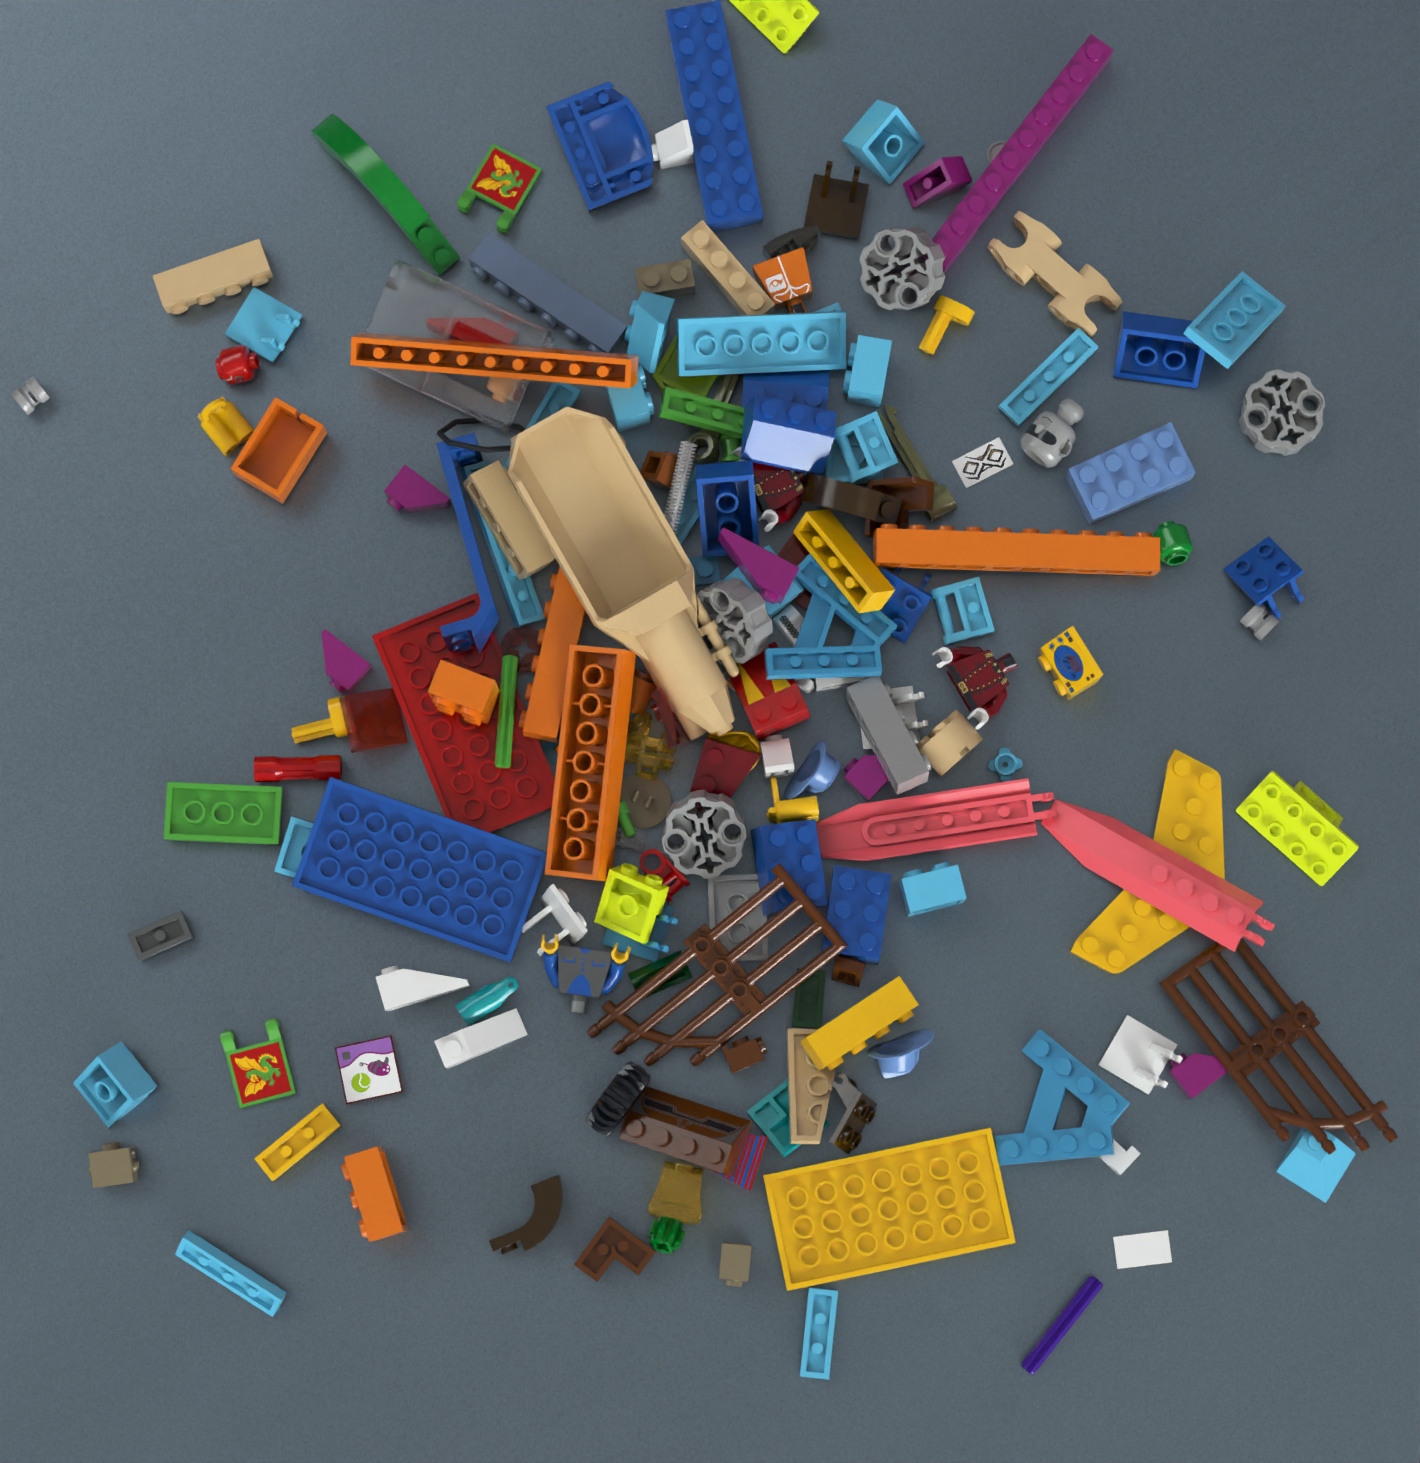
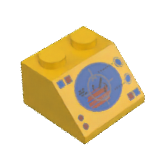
M1074 626L1062 632L1038 651L1040 654L1038 657L1040 665L1045 672L1050 670L1055 678V681H1053L1055 689L1060 696L1065 695L1068 700L1096 684L1104 675Z

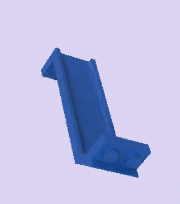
M475 432L450 439L478 445ZM443 441L436 443L481 603L479 610L474 616L440 626L449 652L453 650L456 653L469 650L471 645L476 644L480 654L499 622V616L456 468L476 464L479 461H483V458L479 451L449 446Z

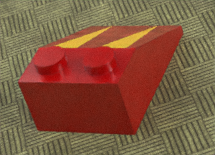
M775 641L773 643L768 644L767 648L779 647ZM765 650L743 664L736 663L739 668V674L736 677L728 674L758 741L811 718L807 705L794 679L767 680Z

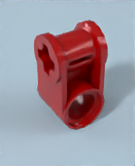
M649 849L641 855L639 865L645 875L653 874L663 879L662 884L666 886L675 879L677 880L669 887L666 897L668 903L672 901L671 897L684 886L688 887L691 885L684 875L659 850ZM649 855H656L660 859V867L653 871L648 870L644 865V859Z

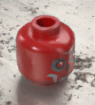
M246 345L223 349L215 360L219 378L221 380L224 379L228 384L251 381L255 377L256 369L260 368L256 352L251 353Z

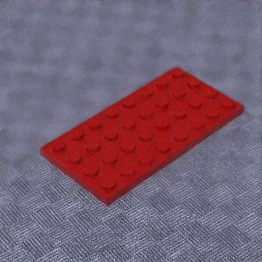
M475 593L372 635V638L444 815L493 833L552 809L555 780L538 739L524 737L523 728L519 727L522 710L526 711L517 687L510 768H498L495 766L499 698L489 723L481 722L480 726L463 720L464 717L461 716V713L454 711L453 716L437 710L435 703L432 702V698L428 693L440 660L493 679L500 690L503 653L494 631L479 654L476 644L471 645V648L464 652L456 653L454 650L449 652L440 626L470 618L477 613L481 600L478 593Z

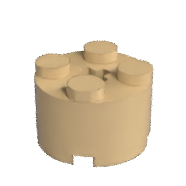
M956 709L940 722L932 732L919 741L916 747L921 755L925 754L932 768L942 776L977 746L983 738Z

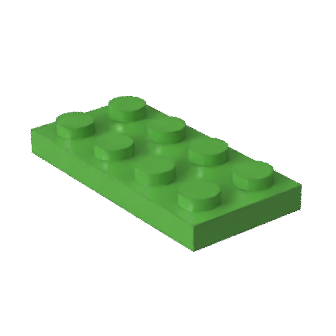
M167 782L164 840L280 845L283 787Z

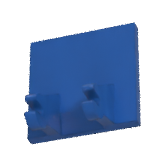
M1269 536L1224 568V572L1257 606L1264 603L1269 614L1273 613L1277 618L1281 617V613L1275 605L1272 594L1286 585L1292 598L1296 597L1297 603H1301L1304 600L1295 579L1304 574L1303 570Z
M883 567L880 572L894 587L895 591L880 611L897 625L896 630L891 636L906 643L933 596L924 591L932 575L927 573L920 585L915 587L899 577L903 568H896L892 572Z

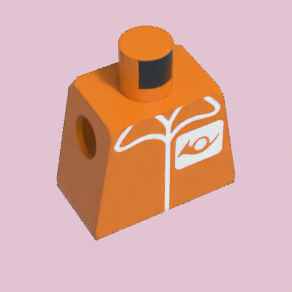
M803 247L753 265V276L759 286L775 303V311L787 307L789 313H807L803 301L812 297V286Z

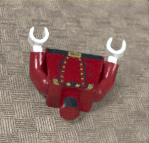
M741 447L731 452V455H737L740 458ZM753 462L755 497L762 513L758 521L763 519L769 523L764 528L768 532L775 525L790 521L802 505L804 494L802 483L807 482L809 474Z
M959 646L950 649L942 647L932 653V656L939 655L942 659V662L936 664V666L941 668L946 665L944 670L970 713L967 719L969 720L971 717L976 718L979 724L975 728L978 730L990 718L999 713L1008 696L1006 688L1009 686V682L1005 674L1017 668V664L1010 653L996 660L990 650L983 651L980 647Z

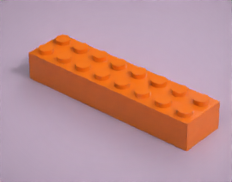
M570 644L544 875L606 881L609 869L613 868L636 654L632 651Z

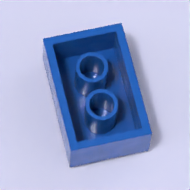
M753 460L695 465L703 557L728 555L718 541L723 527L759 546Z
M815 819L764 825L750 830L759 890L776 877L771 869L780 863L817 908L828 905ZM784 886L762 903L763 915L777 914L794 900L793 896Z
M834 866L826 919L849 945L836 955L834 959L837 956H850L862 963L878 965L881 955L891 874ZM825 935L823 936L821 952L832 944Z

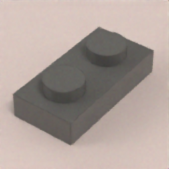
M179 911L128 934L139 961L194 938L183 911Z

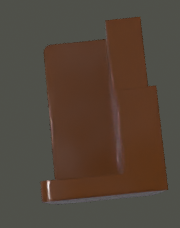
M918 477L868 480V489L903 499L896 521L898 529H908L909 512L933 510L934 482ZM865 519V536L873 538L876 528H881L882 523Z
M609 1216L574 1265L596 1282L599 1281L614 1259H617L639 1276L656 1250Z

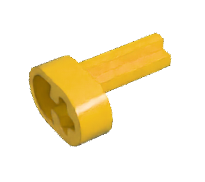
M940 295L933 308L936 313L918 348L927 354L934 355L950 321L953 320L968 326L975 313L972 309Z
M338 696L327 700L330 718L292 727L291 734L295 744L333 734L337 738L351 735L352 726L344 697Z

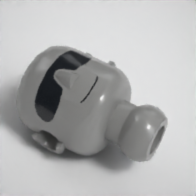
M1067 398L1061 401L1056 414L1050 411L1039 414L1021 439L1022 450L1041 466L1046 468L1056 466L1072 450L1076 439V433L1072 425L1083 418L1084 410L1075 401Z

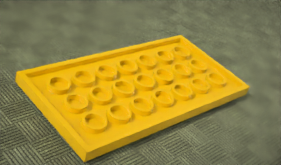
M991 1128L763 1175L787 1291L1016 1243Z

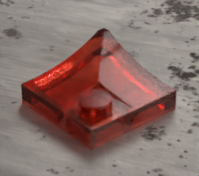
M661 687L651 693L653 705L650 706V709L658 721L662 720L668 750L674 748L682 749L691 744L677 721L675 713L671 711Z

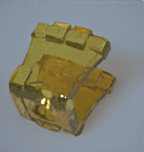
M664 1161L659 1184L652 1199L649 1201L648 1214L657 1218L663 1216L678 1219L682 1224H700L702 1215L700 1190L704 1169Z

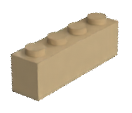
M703 220L681 237V247L740 315L775 313V303Z
M256 239L158 273L152 277L167 314L171 312L172 314H180L187 311L191 305L197 303L199 305L209 304L217 296L226 294V296L235 295L241 292L243 287L249 285L254 287L261 286L274 276L260 239Z
M498 460L468 476L463 485L518 579L521 581L548 567L556 558L518 491L513 486L508 476V470L502 467Z

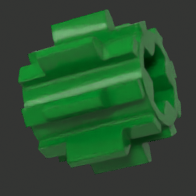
M661 1215L658 1220L654 1219L647 1236L650 1239V1246L663 1254H672L675 1249L679 1250L686 1233L683 1231L684 1225L679 1222L680 1220L669 1215L664 1217Z

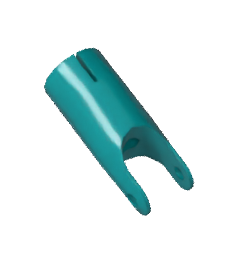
M507 977L500 982L487 984L455 1006L469 1027L499 1008L507 996L517 990L518 982L514 977Z

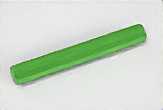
M504 655L502 657L495 766L498 768H510L518 670V658L514 655Z

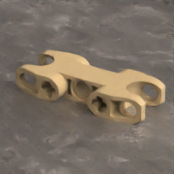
M1018 211L1012 221L1024 234L1026 242L1021 247L1010 248L993 238L988 244L987 249L998 261L1003 271L1017 283L1025 285L1031 277L1055 297L1048 304L1049 310L1066 326L1074 330L1080 328L1091 339L1098 329L1086 316L1085 305L1089 302L1097 301L1103 303L1109 309L1117 311L1123 301L1110 286L1107 279L1092 266L1085 264L1079 272L1055 253L1062 245L1058 236L1043 223Z

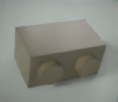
M691 259L635 268L639 297L642 291L669 298L695 295V281Z
M722 1242L719 1279H725L724 1285L742 1287V1281L748 1282L751 1245Z

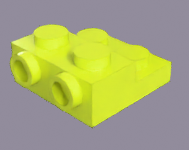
M623 863L609 869L594 922L645 944L649 942L656 915L662 913L669 887L662 884L663 879L653 874L643 876L637 873L638 868L636 866Z

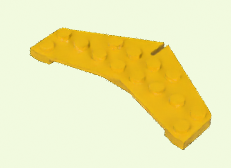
M1175 749L1166 766L1165 781L1153 840L1225 880L1221 777L1215 769ZM1123 890L1075 940L1070 953L1108 973L1118 974L1188 929L1189 926L1128 891Z

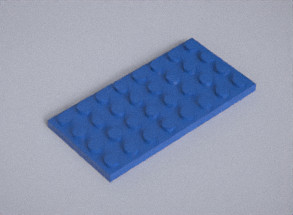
M331 776L292 886L511 962L546 863L547 852Z

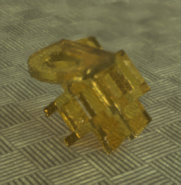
M644 712L643 715L635 717L628 725L624 761L637 764L636 777L656 781L659 769L671 770L675 762L673 757L677 746L664 743L666 733L661 732L660 739L648 736L652 715L649 712ZM644 719L640 725L636 726L637 723ZM645 749L657 751V754L647 753ZM642 767L654 769L653 773L643 771Z

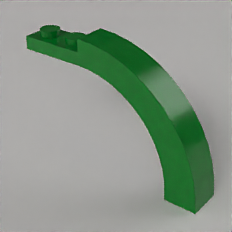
M330 114L311 130L324 149L340 161L381 204L437 275L440 276L461 258L408 188L376 152L336 115Z

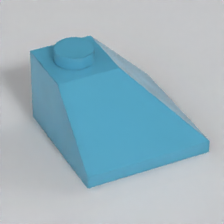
M1301 1128L1275 1172L1326 1203L1356 1153L1338 1138L1323 1129L1327 1134V1138L1336 1147V1151L1329 1155L1323 1150L1321 1144L1316 1141L1308 1129Z

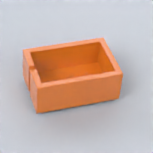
M275 397L230 469L236 477L283 504L328 432L321 423L304 413L300 415L297 409Z
M440 660L428 690L437 710L453 716L454 711L461 713V716L464 717L463 720L480 726L481 722L489 723L500 696V690L495 680L444 660Z
M376 1146L345 1156V1163L341 1164L345 1180L351 1181L354 1192H350V1198L354 1209H360L363 1220L358 1221L363 1238L368 1237L369 1242L408 1231L383 1146Z

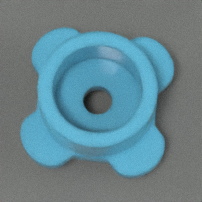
M1001 748L999 755L994 760L989 761L988 768L990 771H995L999 774L1003 782H1007L1012 779V774L1016 770L1022 768L1023 763L1021 759L1011 754L1008 748ZM1007 762L1008 767H1003V763Z

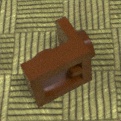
M837 956L831 980L860 987L866 963L859 962V960L850 956Z

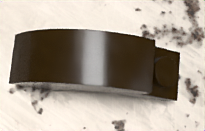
M810 473L802 497L804 502L882 524H896L903 500L883 494L882 492Z
M559 1175L531 1185L535 1198L532 1216L519 1229L489 1240L493 1252L499 1249L501 1254L510 1252L518 1248L516 1242L521 1241L524 1251H527L540 1244L551 1233L559 1219L563 1205V1188Z

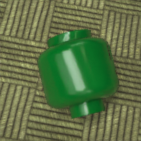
M1174 521L1160 524L1159 529L1152 536L1160 537V561L1166 562L1168 565H1178L1185 562L1193 550L1186 526L1175 524Z

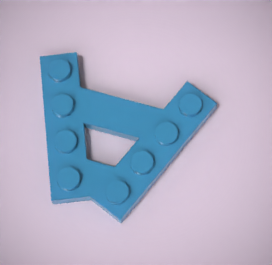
M809 554L797 566L799 570L795 578L799 584L812 594L795 647L765 649L767 680L881 676L880 646L896 630L897 625L880 610L858 613L813 556ZM834 613L856 631L851 646L823 647Z
M1039 1029L1022 1049V1052L1043 1068V1072L1024 1133L995 1136L999 1166L1115 1155L1112 1125L1129 1106L1130 1102L1049 1035ZM1068 1089L1088 1106L1081 1128L1055 1130Z

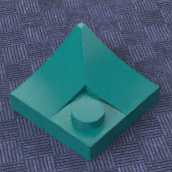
M787 1079L747 1111V1115L762 1133L768 1137L767 1139L783 1158L802 1145L790 1144ZM826 1118L823 1130L827 1129L830 1126Z

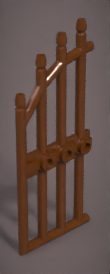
M778 863L771 869L776 876L772 881L712 929L704 923L682 941L687 949L617 1006L611 1000L603 1004L601 1008L607 1014L599 1019L597 1024L594 1023L588 1029L587 1034L594 1038L602 1033L603 1029H607L617 1021L630 1032L623 1037V1040H619L612 1047L616 1055L623 1053L628 1046L643 1038L660 1044L655 1048L654 1052H650L644 1058L647 1066L655 1064L659 1061V1058L664 1057L674 1048H701V1051L696 1052L690 1059L691 1064L697 1066L849 945L783 866ZM784 886L793 896L794 900L729 952L718 938ZM803 908L814 922L747 974L737 960ZM822 931L832 944L766 996L757 986L756 982L818 932ZM696 957L706 969L703 974L642 1023H637L625 1014L693 958ZM712 980H715L725 992L673 1035L652 1030ZM732 1001L743 1013V1016L718 1036H690Z
M1243 937L1240 939L1236 949L1286 1011L1276 1020L1272 1021L1220 953L1227 948L1217 942L1159 982L1160 986L1283 1142L1291 1136L1286 1127L1282 1126V1122L1308 1129L1316 1141L1321 1144L1323 1150L1329 1155L1336 1151V1147L1327 1138V1134L1323 1129H1343L1362 1152H1365L1370 1146L1367 1140L1361 1136L1360 1131L1355 1125L1369 1119L1379 1131H1382V1135L1390 1143L1398 1138L1396 1132L1389 1127V1123L1381 1115L1388 1110L1385 1102L1380 1100L1373 1104L1315 1031L1314 1028L1320 1022L1315 1017L1316 1015L1311 1008L1307 1007L1303 1000L1296 1005L1292 1002L1244 941ZM1210 960L1262 1025L1263 1029L1252 1037L1248 1035L1198 971L1199 968ZM1189 977L1241 1043L1240 1046L1230 1053H1227L1175 986L1185 978ZM1305 1036L1363 1110L1347 1116L1292 1044ZM1283 1052L1334 1118H1313L1269 1061ZM1260 1068L1294 1113L1269 1106L1247 1077Z

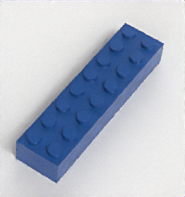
M717 0L665 10L666 25L685 120H688L693 143L694 167L705 222L713 232L762 224L763 211L721 1Z

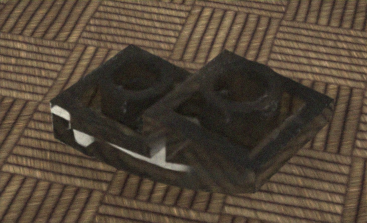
M818 225L807 226L782 234L763 246V255L769 260L790 252V246L795 250L803 247L808 252L820 242L821 229Z

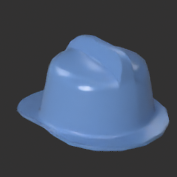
M819 741L814 745L804 763L788 782L783 795L786 800L795 798L803 790L813 793L823 792L834 782L841 768V763L826 752V743L824 741Z
M931 1030L912 1031L890 1041L870 1047L867 1054L871 1058L877 1059L884 1078L901 1076L909 1073L919 1061V1050L933 1040L934 1033Z

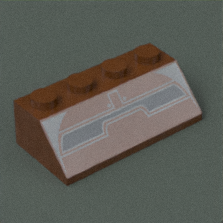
M647 1086L628 1109L619 1139L734 1177L753 1121Z

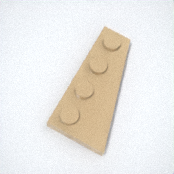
M788 1028L786 1031L790 1144H819L821 1141L836 1067L830 1071L826 1066L819 1071L800 1043L818 1029Z

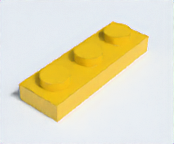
M322 1103L254 1159L270 1180L275 1181L339 1129L341 1124L325 1104Z

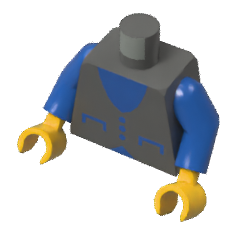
M543 934L541 948L544 951V968L552 986L559 989L560 994L571 995L569 1012L586 1014L588 997L600 999L601 995L609 994L621 980L631 947L628 946L626 953H620L617 950L619 943H615L612 952L558 945L559 937L557 934H555L553 943H547L545 941V934Z

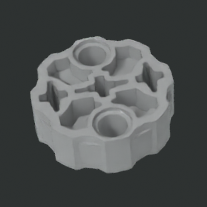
M898 226L877 233L870 245L864 247L859 260L862 265L860 280L865 292L871 294L876 299L877 305L887 310L905 309L907 311L927 304L934 293L942 288L945 280L943 272L945 256L940 245L934 243L929 238L928 232L915 226L900 228ZM889 236H892L895 241L894 248H891L889 245ZM928 255L929 259L925 261L924 256ZM911 264L909 267L904 268L905 270L902 272L894 273L903 265ZM911 288L916 292V301L910 297Z
M1276 369L1266 372L1262 378L1250 385L1241 400L1242 408L1241 417L1239 418L1241 430L1253 441L1255 448L1266 454L1274 452L1287 456L1299 452L1302 447L1314 440L1324 424L1322 420L1323 409L1326 405L1323 394L1316 390L1308 376L1298 371L1291 373ZM1271 381L1274 385H1280L1277 391L1274 387L1268 386ZM1291 387L1290 392L1286 395V389ZM1303 400L1314 402L1316 409L1314 411L1305 409ZM1279 408L1281 409V411H1287V415L1285 417L1283 416V414H1277V410ZM1248 415H1258L1261 419V425H1252L1248 420ZM1275 424H1276V427H1277V430H1278V436H1277V437L1275 438V440H1274L1272 437H1273V434L1276 432V428H1275ZM1287 434L1290 438H1297L1293 444L1289 440H1284Z
M731 578L727 581L719 580L697 593L710 619L715 620L717 623V631L725 645L730 646L732 650L731 656L735 663L743 664L762 653L768 647L769 635L773 633L772 619L768 616L766 603L761 595L746 586L744 581L737 578ZM697 619L698 628H699V627H701V624H700V622H699L698 619ZM707 635L702 636L710 653L715 652Z
M706 790L692 791L687 797L674 802L666 814L665 828L662 833L664 852L669 854L674 862V867L686 875H700L704 879L718 877L722 871L729 867H735L743 856L744 842L747 838L746 820L735 807V802L723 793L717 795L708 793ZM696 802H700L704 806L703 811H698V808L695 807ZM716 809V813L712 816L713 823H710L709 817ZM691 820H694L695 826H693V828ZM702 823L704 824V830L709 834L708 845H706L703 835L700 834ZM730 824H735L741 830L737 834H729L725 828ZM672 834H679L683 837L684 841L680 844H674L669 841L668 837ZM716 841H717V846H718V848H715V847H714V843H715ZM697 845H699L700 851L698 853L696 850ZM711 857L714 865L709 866L708 862L705 861L706 858Z

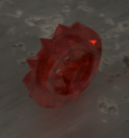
M527 626L511 629L503 637L500 646L503 656H517L518 672L531 671L534 655H540L542 646L537 645L539 632ZM525 638H527L528 648L535 651V653H525L522 661H520L519 651L511 648V646H521Z

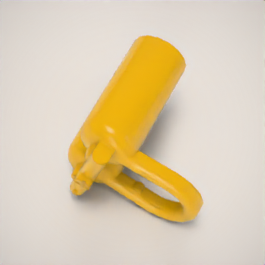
M223 396L209 403L202 410L201 414L199 413L197 416L201 421L202 429L224 456L234 452L241 443L246 442L254 431L253 427L232 402L226 401Z
M776 776L770 778L774 807L769 808L766 813V817L769 818L770 822L780 824L811 819L819 821L816 796L780 801Z

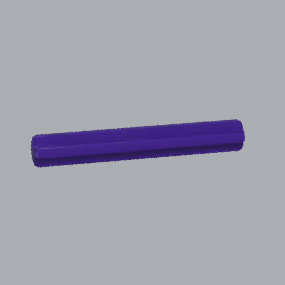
M1090 1276L1021 1363L1022 1368L1027 1372L1035 1374L1101 1290L1103 1284L1097 1278Z

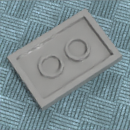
M757 874L719 875L718 877L708 878L710 929L759 891ZM762 904L718 938L729 952L767 922V915H763ZM768 936L738 959L737 962L765 961L768 958Z

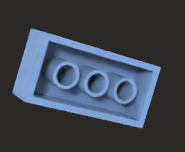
M1170 422L1069 468L1065 477L1088 525L1091 526L1191 480L1196 472Z

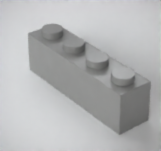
M872 676L847 687L846 700L896 795L927 782L931 765L927 756L919 753L916 747L918 741L914 732L907 730L904 724L905 716L899 705L894 706L891 700L892 692L886 681L882 683L879 676Z

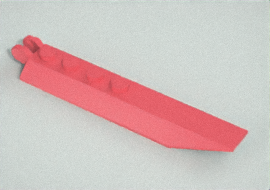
M1026 778L857 804L816 823L821 858L872 861L1036 836L1038 834L1035 820L1057 817L1056 810L1052 809L1034 813L1032 803L1048 802L1054 799L1053 792L1031 795L1029 779Z
M1055 799L1050 809L1056 810L1057 817L1043 819L1041 824L1085 868L1235 952L1242 937L1263 947L1265 940L1260 935L1247 930L1251 922L1258 924L1265 930H1273L1275 926L1273 923L1256 914L1263 905V901L1113 817Z

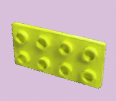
M729 0L782 53H787L820 13L809 0Z
M1271 771L1236 809V812L1320 886H1323L1359 848V845L1339 828L1340 823L1344 819L1301 780L1292 787L1275 771Z

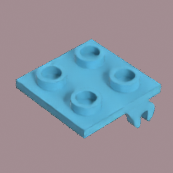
M253 287L225 332V336L241 345H246L251 351L274 363L279 353L286 347L285 344L295 327L299 326L302 314Z

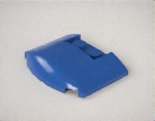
M609 81L546 106L556 135L559 138L579 191L589 211L647 188L652 183L650 178L653 168V153L646 127L631 101L613 89L614 85Z

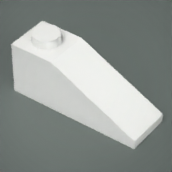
M397 965L382 969V975L376 977L386 1011L471 987L467 979L409 969L399 970Z
M515 1008L449 1034L434 1042L445 1068L449 1069L528 1034L519 1012Z

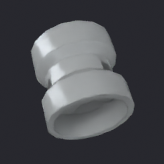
M33 376L25 381V385L22 388H16L10 393L27 415L35 410L37 404L45 403L50 399ZM28 391L34 395V398L29 395Z
M1263 604L1255 605L1240 620L1245 627H1250L1254 631V636L1259 641L1280 621L1275 615H1269Z

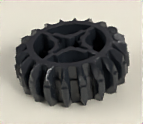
M632 1061L626 1063L596 1101L587 1115L586 1122L598 1133L600 1132L604 1136L610 1135L627 1114L628 1109L650 1082V1075L640 1065H636Z

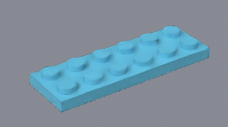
M844 311L676 318L678 376L846 369V312Z

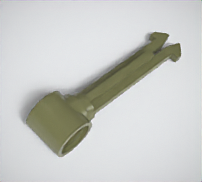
M723 374L714 400L730 404L740 375ZM700 428L699 432L688 438L687 442L697 445V447H693L697 449L693 450L696 452V454H692L695 457H691L696 465L717 463L720 456L718 432ZM708 446V450L704 454L697 455L701 447Z
M885 405L887 418L894 431L886 418L878 410L876 411L889 440L910 475L934 482L933 510L924 511L929 521L933 523L957 509L955 500L944 484L938 485L931 477L894 414L898 412L897 409Z

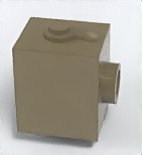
M119 1142L102 1144L101 1150H94L88 1153L90 1163L88 1172L92 1177L93 1188L133 1183L139 1180V1161L136 1160L134 1145L120 1147Z

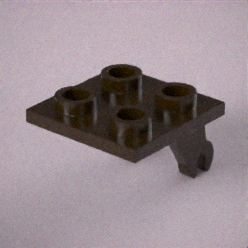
M827 161L825 175L814 174L803 229L859 239L869 184L858 182L860 166H855L852 182L830 178L833 161Z
M840 1072L836 1073V1076L841 1078L843 1082L838 1084L832 1081V1086L837 1090L847 1110L829 1142L845 1153L850 1154L851 1150H855L862 1139L861 1132L865 1125L870 1124L874 1119L877 1103L858 1090L854 1080Z

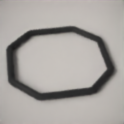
M477 417L455 419L438 430L437 435L449 446L484 453L510 451L511 445L483 447L450 440L444 433L456 425L486 423L517 429L520 432L526 429L516 423Z

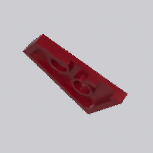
M706 737L690 792L706 790L708 793L717 795L723 793L731 798L762 753ZM700 802L695 803L698 811H703L704 806ZM716 809L709 817L710 823H713L712 816L716 813Z

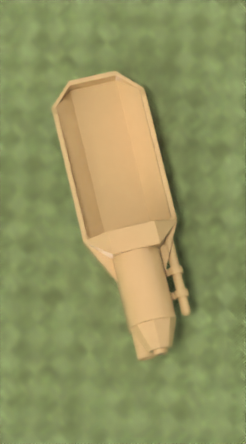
M565 407L510 438L511 448L508 476L593 625L640 657L670 712L675 713L690 741L706 732L711 734L717 732L718 736L734 728L732 722L735 721L727 681L716 664V661L721 660L728 674L736 677L739 674V668L731 656L732 650L729 645H725L717 631V623L715 620L710 619L695 592L694 568L614 426L604 417ZM697 619H698V621H699L700 624H701V627H699V628H698ZM704 635H707L715 649V652L712 654L702 639Z

